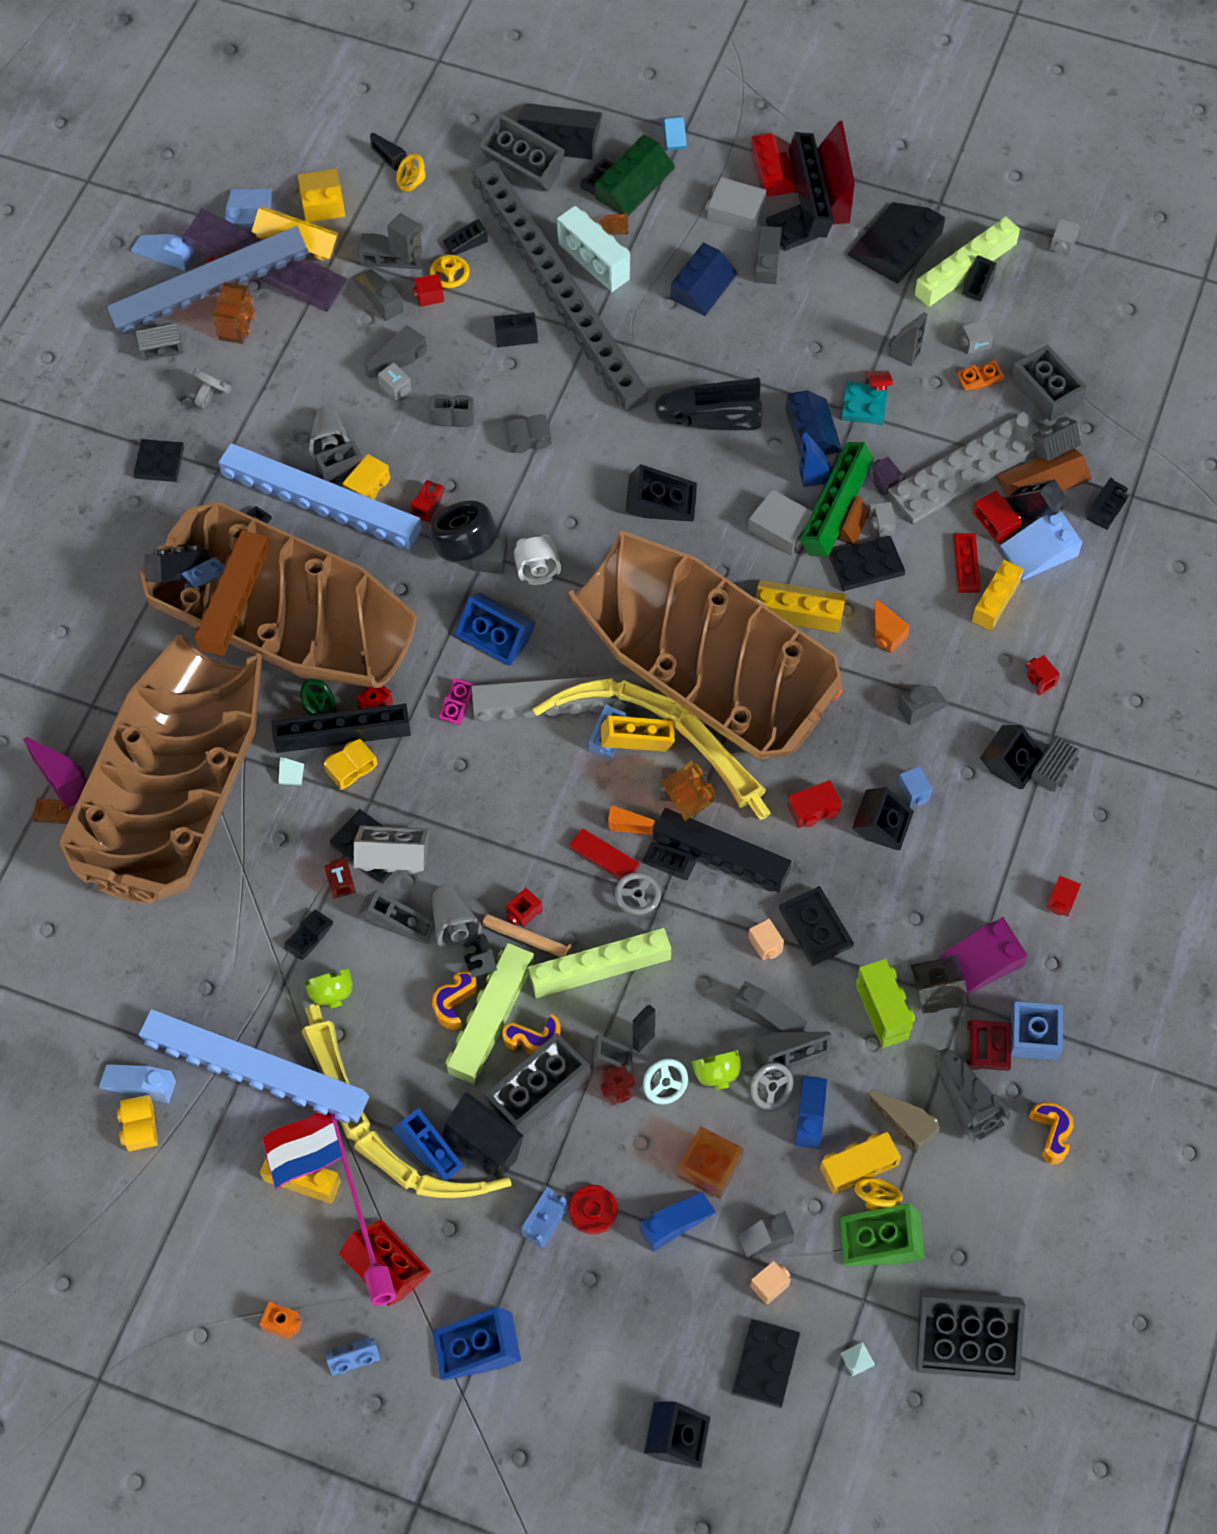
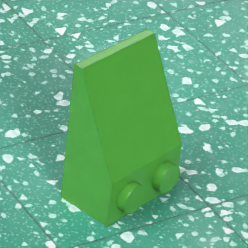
M910 1203L840 1217L843 1262L845 1266L892 1265L925 1260L921 1214Z

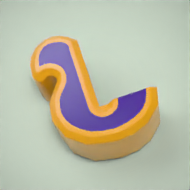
M464 970L453 976L454 984H444L438 987L432 997V1008L435 1017L446 1029H462L461 1020L453 1010V1007L477 992L476 977H471L470 972Z
M553 1014L550 1015L542 1034L511 1022L503 1027V1044L513 1052L517 1051V1047L521 1045L527 1054L532 1055L556 1033L561 1036V1026L558 1018Z
M1041 1102L1036 1104L1028 1117L1040 1123L1051 1125L1042 1156L1049 1164H1060L1064 1161L1070 1149V1145L1068 1143L1064 1144V1142L1068 1140L1074 1127L1073 1117L1067 1109L1056 1103Z

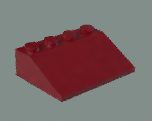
M838 121L817 148L834 218L832 225L850 223L855 187L843 121Z

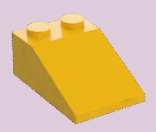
M337 168L297 174L306 222L345 217Z

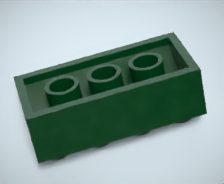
M643 134L595 183V199L627 218L675 169V165L660 143Z

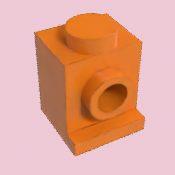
M269 1301L259 1325L264 1332L291 1340L293 1334L298 1333L302 1320L298 1311ZM280 1316L286 1317L283 1323L277 1322Z

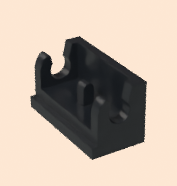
M535 312L494 317L497 348L538 343Z
M1110 477L1091 505L1087 520L1108 530L1128 500L1129 496L1124 494L1127 493L1128 488Z
M481 934L480 937L468 940L463 944L464 948L476 947L474 953H468L464 956L471 977L497 970L492 948L485 934Z

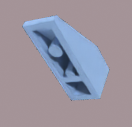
M174 234L140 235L131 249L133 253L185 271L195 257L191 240Z
M107 1064L99 1088L137 1097L150 1095L152 1100L169 1103L176 1080L172 1071L150 1066Z

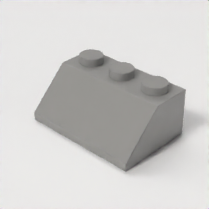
M360 825L354 840V868H360L363 871L383 869L386 872L406 870L409 873L424 871L429 829Z

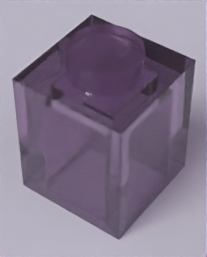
M889 457L877 460L871 465L869 479L883 496L888 493V489L902 482V472Z

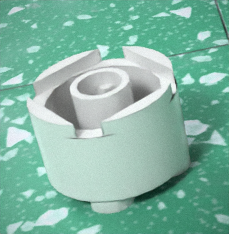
M541 535L540 537L529 539L523 538L517 541L514 559L520 580H527L531 585H540L553 580V575L560 573L561 563L557 547L549 535Z

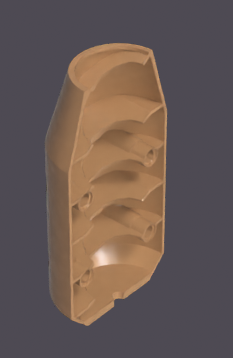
M221 502L188 508L167 535L165 544L163 546L159 545L157 548L167 549V552H169L171 547H184L185 550L187 545H200V549H209L210 559L216 557L225 566L227 556H231L233 552L234 540L239 538L242 530L267 536L269 544L268 554L229 644L253 656L256 653L262 654V660L298 677L380 688L395 674L411 644L416 627L417 613L363 567ZM144 565L139 572L149 605L194 628L200 627L203 611L208 609L210 605V595L212 591H216L218 580L215 579L200 588L191 587L186 589L184 588L186 579L163 583L147 582Z
M621 530L606 559L588 583L577 593L574 594L573 590L568 593L570 601L618 662L758 761L792 755L825 714L826 708L833 702L843 685L837 655L698 558ZM694 670L693 680H692L690 673Z
M178 634L132 687L123 702L59 841L71 870L86 883L93 882L97 884L99 891L110 896L142 904L163 900L189 889L255 737L262 654L256 653L255 656L246 658L245 666L229 665L202 654L187 642L184 635Z

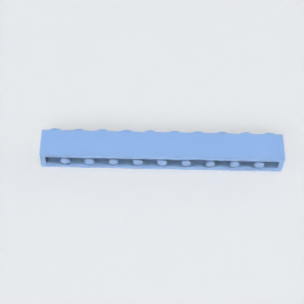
M232 443L219 461L221 474L227 479L237 480L247 487L252 486L265 494L277 496L285 502L295 503L302 509H310L322 517H330L340 524L350 525L360 532L370 533L376 538L390 541L398 547L411 549L422 530L419 517Z
M152 1009L139 1033V1036L145 1041L144 1045L153 1050H157L159 1047L164 1049L166 1054L174 1058H178L179 1055L185 1057L187 1062L195 1066H199L200 1063L204 1064L213 1073L220 1074L222 1071L227 1073L228 1077L234 1081L241 1082L243 1079L250 1082L249 1085L255 1089L262 1091L264 1087L271 1090L270 1093L278 1098L290 1097L292 1102L299 1106L311 1105L314 1107V1111L323 1115H327L329 1112L336 1115L335 1118L347 1124L349 1120L358 1123L369 1099L368 1094L363 1089Z

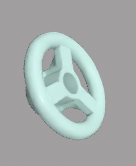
M669 1058L659 1060L651 1065L643 1079L645 1095L650 1101L660 1105L670 1104L679 1099L688 1085V1073L684 1065L675 1059ZM668 1066L678 1069L681 1075V1082L671 1077ZM650 1081L654 1083L652 1089L650 1088ZM670 1087L677 1089L675 1093L668 1097L656 1096L663 1089Z

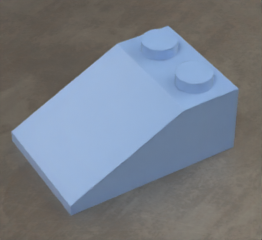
M271 189L231 190L225 215L228 239H260L256 237V233L252 232L258 208L264 206L271 209Z
M1060 511L1056 515L1048 514L1039 518L1003 543L1000 548L1009 562L1024 569L1021 579L1025 580L1077 557L1082 540L1062 511Z

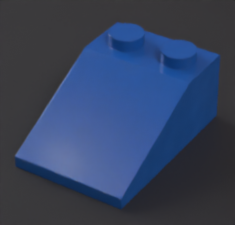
M494 1307L433 1331L440 1377L443 1381L501 1369L521 1361L512 1312L500 1307Z

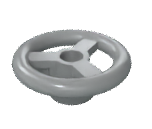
M642 872L625 875L619 880L615 888V900L618 906L626 913L632 915H644L653 911L661 899V889L658 882L652 876ZM631 880H644L639 887H634L633 889L623 888ZM651 884L654 889V898L647 905L646 889ZM635 894H640V895H642V896H640V897H635L634 895H635ZM622 896L629 897V904L632 907L623 901Z
M769 1063L762 1066L755 1073L751 1081L750 1093L752 1100L762 1109L772 1110L780 1107L791 1095L793 1077L790 1070L783 1064ZM778 1070L784 1075L776 1078L771 1074L768 1075L767 1072ZM786 1083L784 1093L779 1099L774 1101L775 1092H777L781 1085ZM757 1089L765 1093V1102L760 1099Z

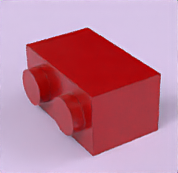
M997 490L975 501L974 516L997 544L1019 533L1022 522L1020 515L1013 511L1007 499L1001 496Z
M831 780L789 795L787 807L798 828L804 826L811 827L819 820L825 818L832 819L840 813L842 802Z

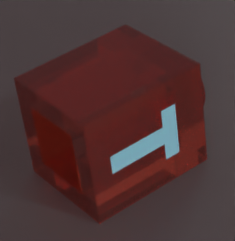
M347 859L333 860L329 864L324 865L333 899L356 893Z

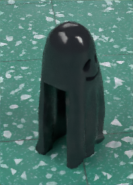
M760 378L699 384L666 391L659 396L655 403L656 415L665 423L692 428L757 430L761 428L762 419Z

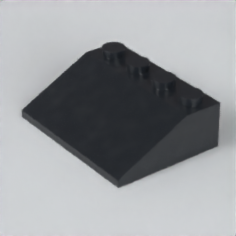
M525 103L517 123L564 149V157L592 160L602 112Z
M892 202L848 252V256L899 284L943 233L945 216L928 207Z
M920 1289L917 1372L1020 1381L1025 1314L1023 1299L1021 1297Z

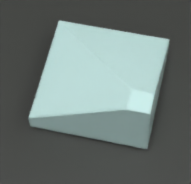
M280 757L279 784L301 786L304 764Z
M863 1342L840 1353L852 1377L875 1366Z

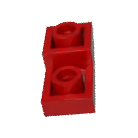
M888 370L865 371V380H869V387H875V391L887 390V386L893 385V380Z

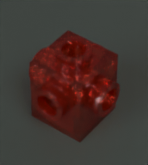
M615 1066L606 1070L605 1074L602 1075L600 1088L605 1098L608 1097L613 1106L617 1103H624L634 1097V1086L637 1084L633 1073H628L625 1066L620 1068Z

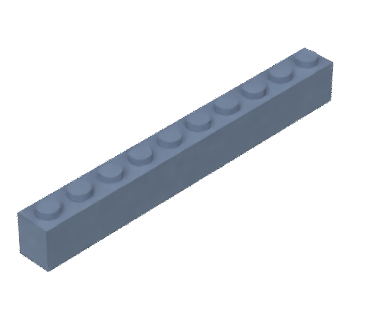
M295 226L110 304L107 308L120 334L123 332L125 334L135 330V327L142 324L144 326L149 325L158 317H168L177 309H187L192 306V303L199 300L206 301L217 292L224 293L236 284H246L250 278L265 276L269 270L274 268L281 269L293 260L300 261L309 254V251L298 226Z

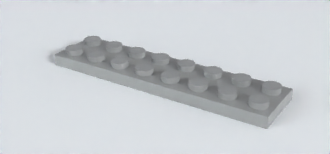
M1022 412L888 489L887 495L910 522L914 524L1035 454L1036 449L1034 448L1032 435L1039 432V428L1025 412Z

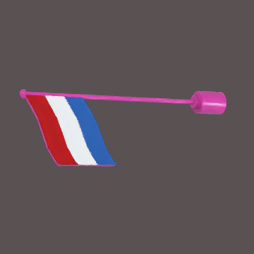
M317 1112L306 1119L279 1127L262 1137L275 1190L291 1180L320 1171L342 1158L372 1265L364 1273L371 1303L375 1306H381L392 1302L396 1298V1293L388 1267L376 1264L335 1115L329 1112L327 1115Z

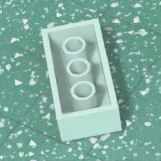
M575 205L557 218L558 245L609 291H615L630 280V253L628 249L616 242L612 235H608L600 224L591 220L585 211H581Z

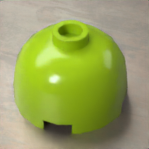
M350 969L340 970L339 973H328L304 982V985L313 1003L319 1006L328 1005L329 1009L343 1006L342 1001L350 996L353 989V980Z
M738 1050L691 1061L696 1078L700 1083L705 1086H715V1090L729 1088V1082L734 1081L741 1070Z

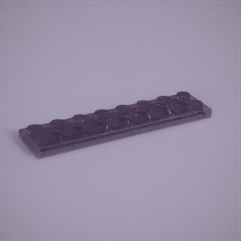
M201 208L182 236L183 243L216 259L264 240L256 237V234ZM306 258L300 261L293 260L288 262L281 269L274 268L269 270L265 276H255V278L325 312L329 311L346 284L347 279Z

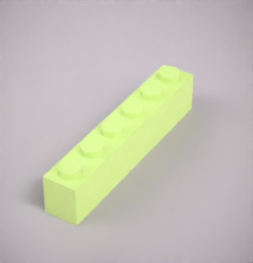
M1004 217L917 279L915 296L930 307L968 280L977 255L994 261L1015 246L1020 228L1007 217Z
M662 928L529 966V979L535 998H540L671 960V946L666 931Z
M509 943L505 950H500L496 959L498 963L496 966L497 970L489 972L486 980L488 984L485 990L479 992L476 1000L478 1004L475 1010H471L466 1020L468 1025L465 1031L461 1030L456 1039V1044L458 1045L455 1051H451L446 1059L449 1075L473 1085L476 1084L529 975L528 967L534 965V953Z

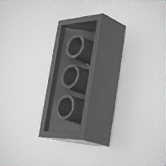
M499 113L478 146L485 156L495 160L497 163L547 192L559 175L564 155V149Z
M556 1033L484 1095L499 1117L525 1135L592 1077L590 1065Z

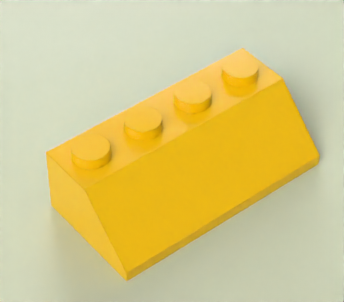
M760 579L755 598L792 625L834 633L840 632L846 594Z

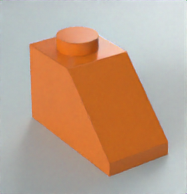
M877 599L873 607L874 640L880 648L886 649L891 653L908 638L910 625Z

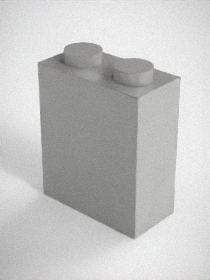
M721 177L718 184L713 186L712 198L706 202L707 220L753 233L765 205L766 190Z
M772 489L749 518L748 531L792 555L796 549L799 550L803 546L800 538L813 512Z

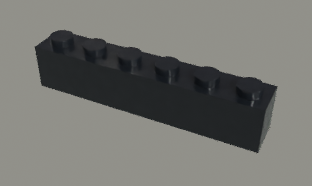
M795 132L788 151L807 235L810 237L827 238L834 218L814 133Z
M407 703L271 721L276 753L344 745L358 739L367 742L411 736Z
M666 807L653 829V840L658 844L691 853L703 864H712L719 867L724 873L738 875L742 880L759 884L763 889L770 892L780 893L791 870L792 860Z

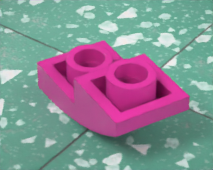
M454 678L438 718L460 725L472 699V686L476 685Z

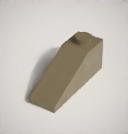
M872 1089L868 1092L866 1101L916 1153L938 1134L940 1126L933 1114H927L922 1108Z

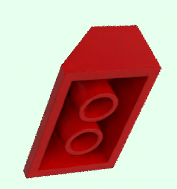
M772 133L752 136L751 154L760 187L766 190V197L796 193L798 191L788 151L790 144Z
M381 1219L366 1226L376 1264L388 1267L396 1298L386 1304L389 1307L404 1299L431 1273V1270ZM359 1229L351 1233L338 1254L366 1283L364 1273L372 1265L362 1230Z

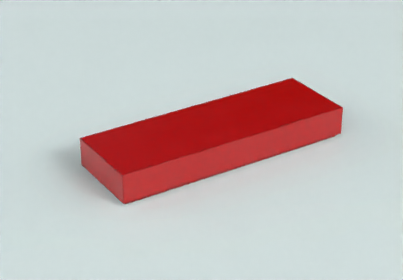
M955 533L953 543L958 593H980L976 533Z
M584 828L580 830L569 845L571 850L618 879L636 872L640 866L639 862Z

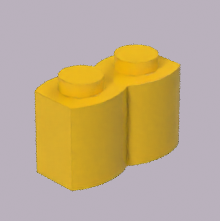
M361 739L348 742L342 751L329 755L324 762V769L342 790L353 784L359 777L372 771L378 764L376 756Z
M150 1095L120 1100V1108H117V1117L119 1123L123 1122V1131H119L121 1145H125L129 1152L158 1146L154 1106Z

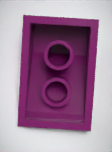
M28 737L24 738L23 741L33 762L65 808L68 809L76 804L87 783V779L84 776L85 772L79 763L74 765L69 757Z
M1004 917L983 926L941 954L939 959L962 996H965L1024 967L1028 955Z

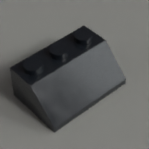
M468 1092L462 1096L445 1122L442 1134L450 1145H455L468 1159L477 1162L486 1173L495 1176L497 1179H500L517 1161L524 1136Z

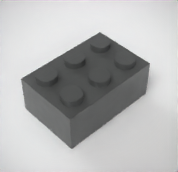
M1048 344L1014 363L1011 379L1049 421L1083 402L1087 386Z

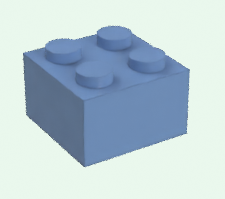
M1015 1001L1011 1010V1057L1058 1061L1063 1051V1005Z

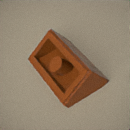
M860 496L855 497L840 532V541L851 545L856 544L869 515V510Z

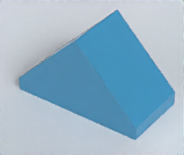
M684 117L661 118L667 151L687 148Z

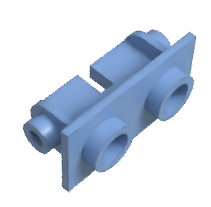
M213 557L182 573V576L187 580L184 588H200L215 579L218 580L220 573L224 572L225 566L216 557Z
M367 1337L353 1342L354 1350L349 1351L348 1346L344 1345L330 1349V1352L325 1353L331 1375L345 1373L349 1370L380 1361L375 1338L369 1339Z

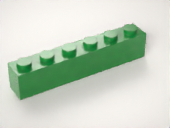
M846 442L800 538L809 556L828 557L836 542L855 497H857L874 461L865 442Z

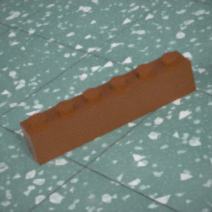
M242 530L239 538H235L233 552L231 556L228 555L226 558L225 570L218 577L216 591H212L210 605L208 609H204L202 623L200 627L196 628L194 633V640H196L198 650L221 656L225 655L268 554L269 544L267 536Z

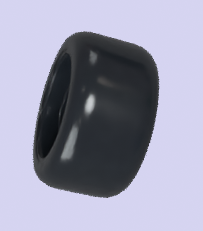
M468 500L454 503L439 511L429 524V535L437 554L442 559L451 562H461L473 559L486 552L497 538V528L491 512L485 504Z

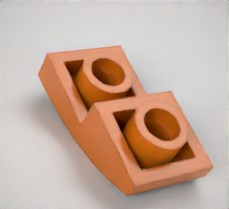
M996 360L978 368L974 364L956 372L965 391L983 388L1004 380V375Z

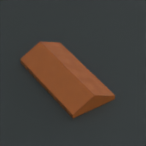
M1074 448L1047 462L1038 458L998 474L996 478L1007 496H1009L1020 486L1053 479L1057 481L1062 491L1090 481L1092 476L1084 456Z

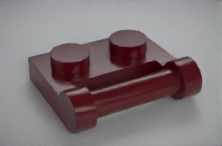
M969 1020L967 1022V1030L969 1031V1059H967V1064L972 1070L1010 1071L1011 1022ZM979 1031H986V1059H979Z

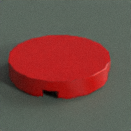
M587 1185L579 1188L569 1202V1217L572 1224L579 1231L586 1234L598 1235L607 1231L617 1218V1202L614 1195L600 1185Z

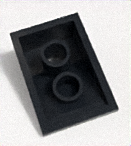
M640 464L629 474L625 512L648 519L692 522L695 516L697 483Z

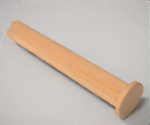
M489 914L484 917L482 925L491 930L560 958L571 954L573 947L571 944L565 946Z

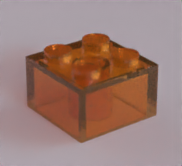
M224 282L213 313L219 340L243 344L245 336L249 335V324L251 320H254L255 308L252 306L253 297L250 295L248 286Z
M692 760L660 781L685 821L707 808L716 799L714 788L710 783L705 782L702 777V769L697 763L694 764Z
M700 1126L677 1167V1177L721 1199L743 1159L744 1148Z

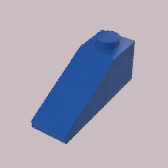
M803 433L799 473L803 487L827 484L829 475L832 473L831 462H827L825 453L809 434Z
M803 1076L795 1146L820 1148L827 1079Z
M419 1108L392 1128V1131L403 1145L442 1180L446 1181L464 1166Z
M700 1192L666 1207L640 1222V1232L654 1252L716 1214V1211L704 1193Z

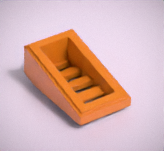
M610 805L609 831L653 835L655 820Z

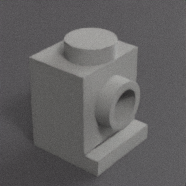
M892 503L871 504L868 517L871 520L872 529H876L877 537L883 538L895 535L897 523Z

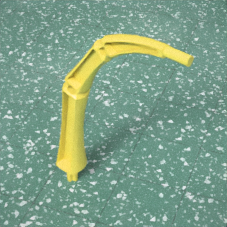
M606 678L567 688L532 708L534 714L538 716L553 706L557 707L569 701L591 697L611 698L612 696H617L619 700L644 707L663 720L674 722L675 729L689 740L711 763L729 788L740 808L749 805L759 820H764L771 814L760 798L764 795L766 789L724 747L702 720L666 695L651 691L626 680L617 683L613 678Z
M312 1004L310 1007L305 1008L309 1026L303 1028L302 1035L321 1074L350 1084L339 1052L335 1026L331 1021L323 1022L320 1006ZM364 1111L358 1123L350 1120L348 1124L341 1122L346 1138L352 1139L355 1143L354 1150L381 1168L405 1189L414 1188L417 1195L433 1198H462L486 1194L511 1186L509 1176L486 1183L485 1181L464 1183L444 1181L427 1174L419 1175L417 1169L401 1160L384 1144L376 1131L370 1130V1122Z

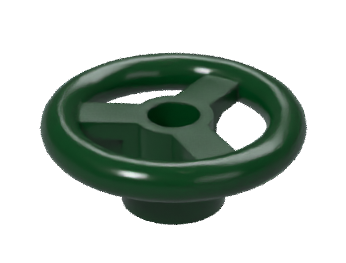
M306 680L300 689V698L305 711L311 716L327 714L323 704L324 699L328 697L330 706L327 713H335L336 700L331 689L320 680ZM314 685L321 688L323 692L314 693L308 688Z

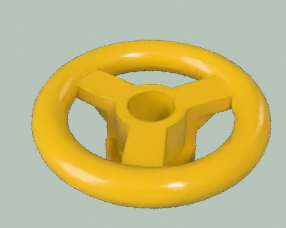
M412 153L407 155L399 165L396 181L399 189L403 192L413 191L425 179L424 161L419 154ZM413 159L417 160L419 167L414 165ZM406 165H407V170H406L405 176H404L403 179H402L403 171H404V169H405V167H406Z
M444 255L433 261L429 274H435V271L444 273L448 278V282L441 280L442 287L455 288L462 285L468 279L470 268L463 258L456 255ZM463 267L464 273L462 277L454 281L456 271Z
M863 1178L854 1185L856 1194L866 1201L865 1206L870 1210L897 1206L903 1200V1195L896 1186L881 1179ZM868 1185L871 1191L868 1193L864 1192L863 1186Z

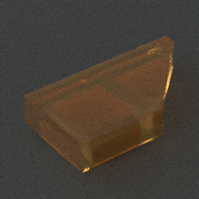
M610 214L598 222L608 235L628 234V214Z
M37 798L33 815L34 822L68 824L71 814L60 800Z

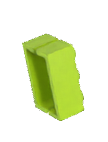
M887 959L859 967L855 985L882 1048L909 1040L915 1021L912 1009L907 1008L904 1001L906 1000L905 992L901 986L898 987L895 980L897 979L896 971L892 965L889 966Z

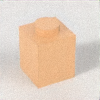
M770 918L749 929L748 939L762 961L767 958H776L781 954L784 940Z
M773 1261L751 1280L750 1287L768 1305L789 1287L790 1273L783 1265L780 1264L778 1266Z

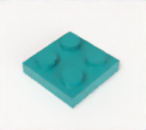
M847 381L841 420L883 425L888 386L887 390L875 391V387H869V384Z

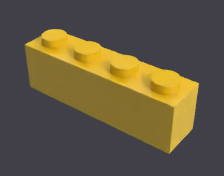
M264 206L258 208L252 232L256 233V237L266 239L298 226L308 251L313 253L314 257L321 260L331 258L338 232Z

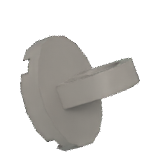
M198 367L192 373V375L204 381L195 399V405L201 408L207 406L216 388L230 394L233 388L225 381L204 372Z

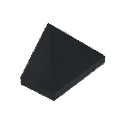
M977 255L962 294L982 301L993 282L997 262Z

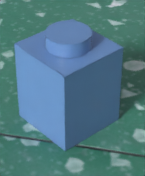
M920 766L899 776L898 786L910 807L916 804L923 805L929 801L933 788Z

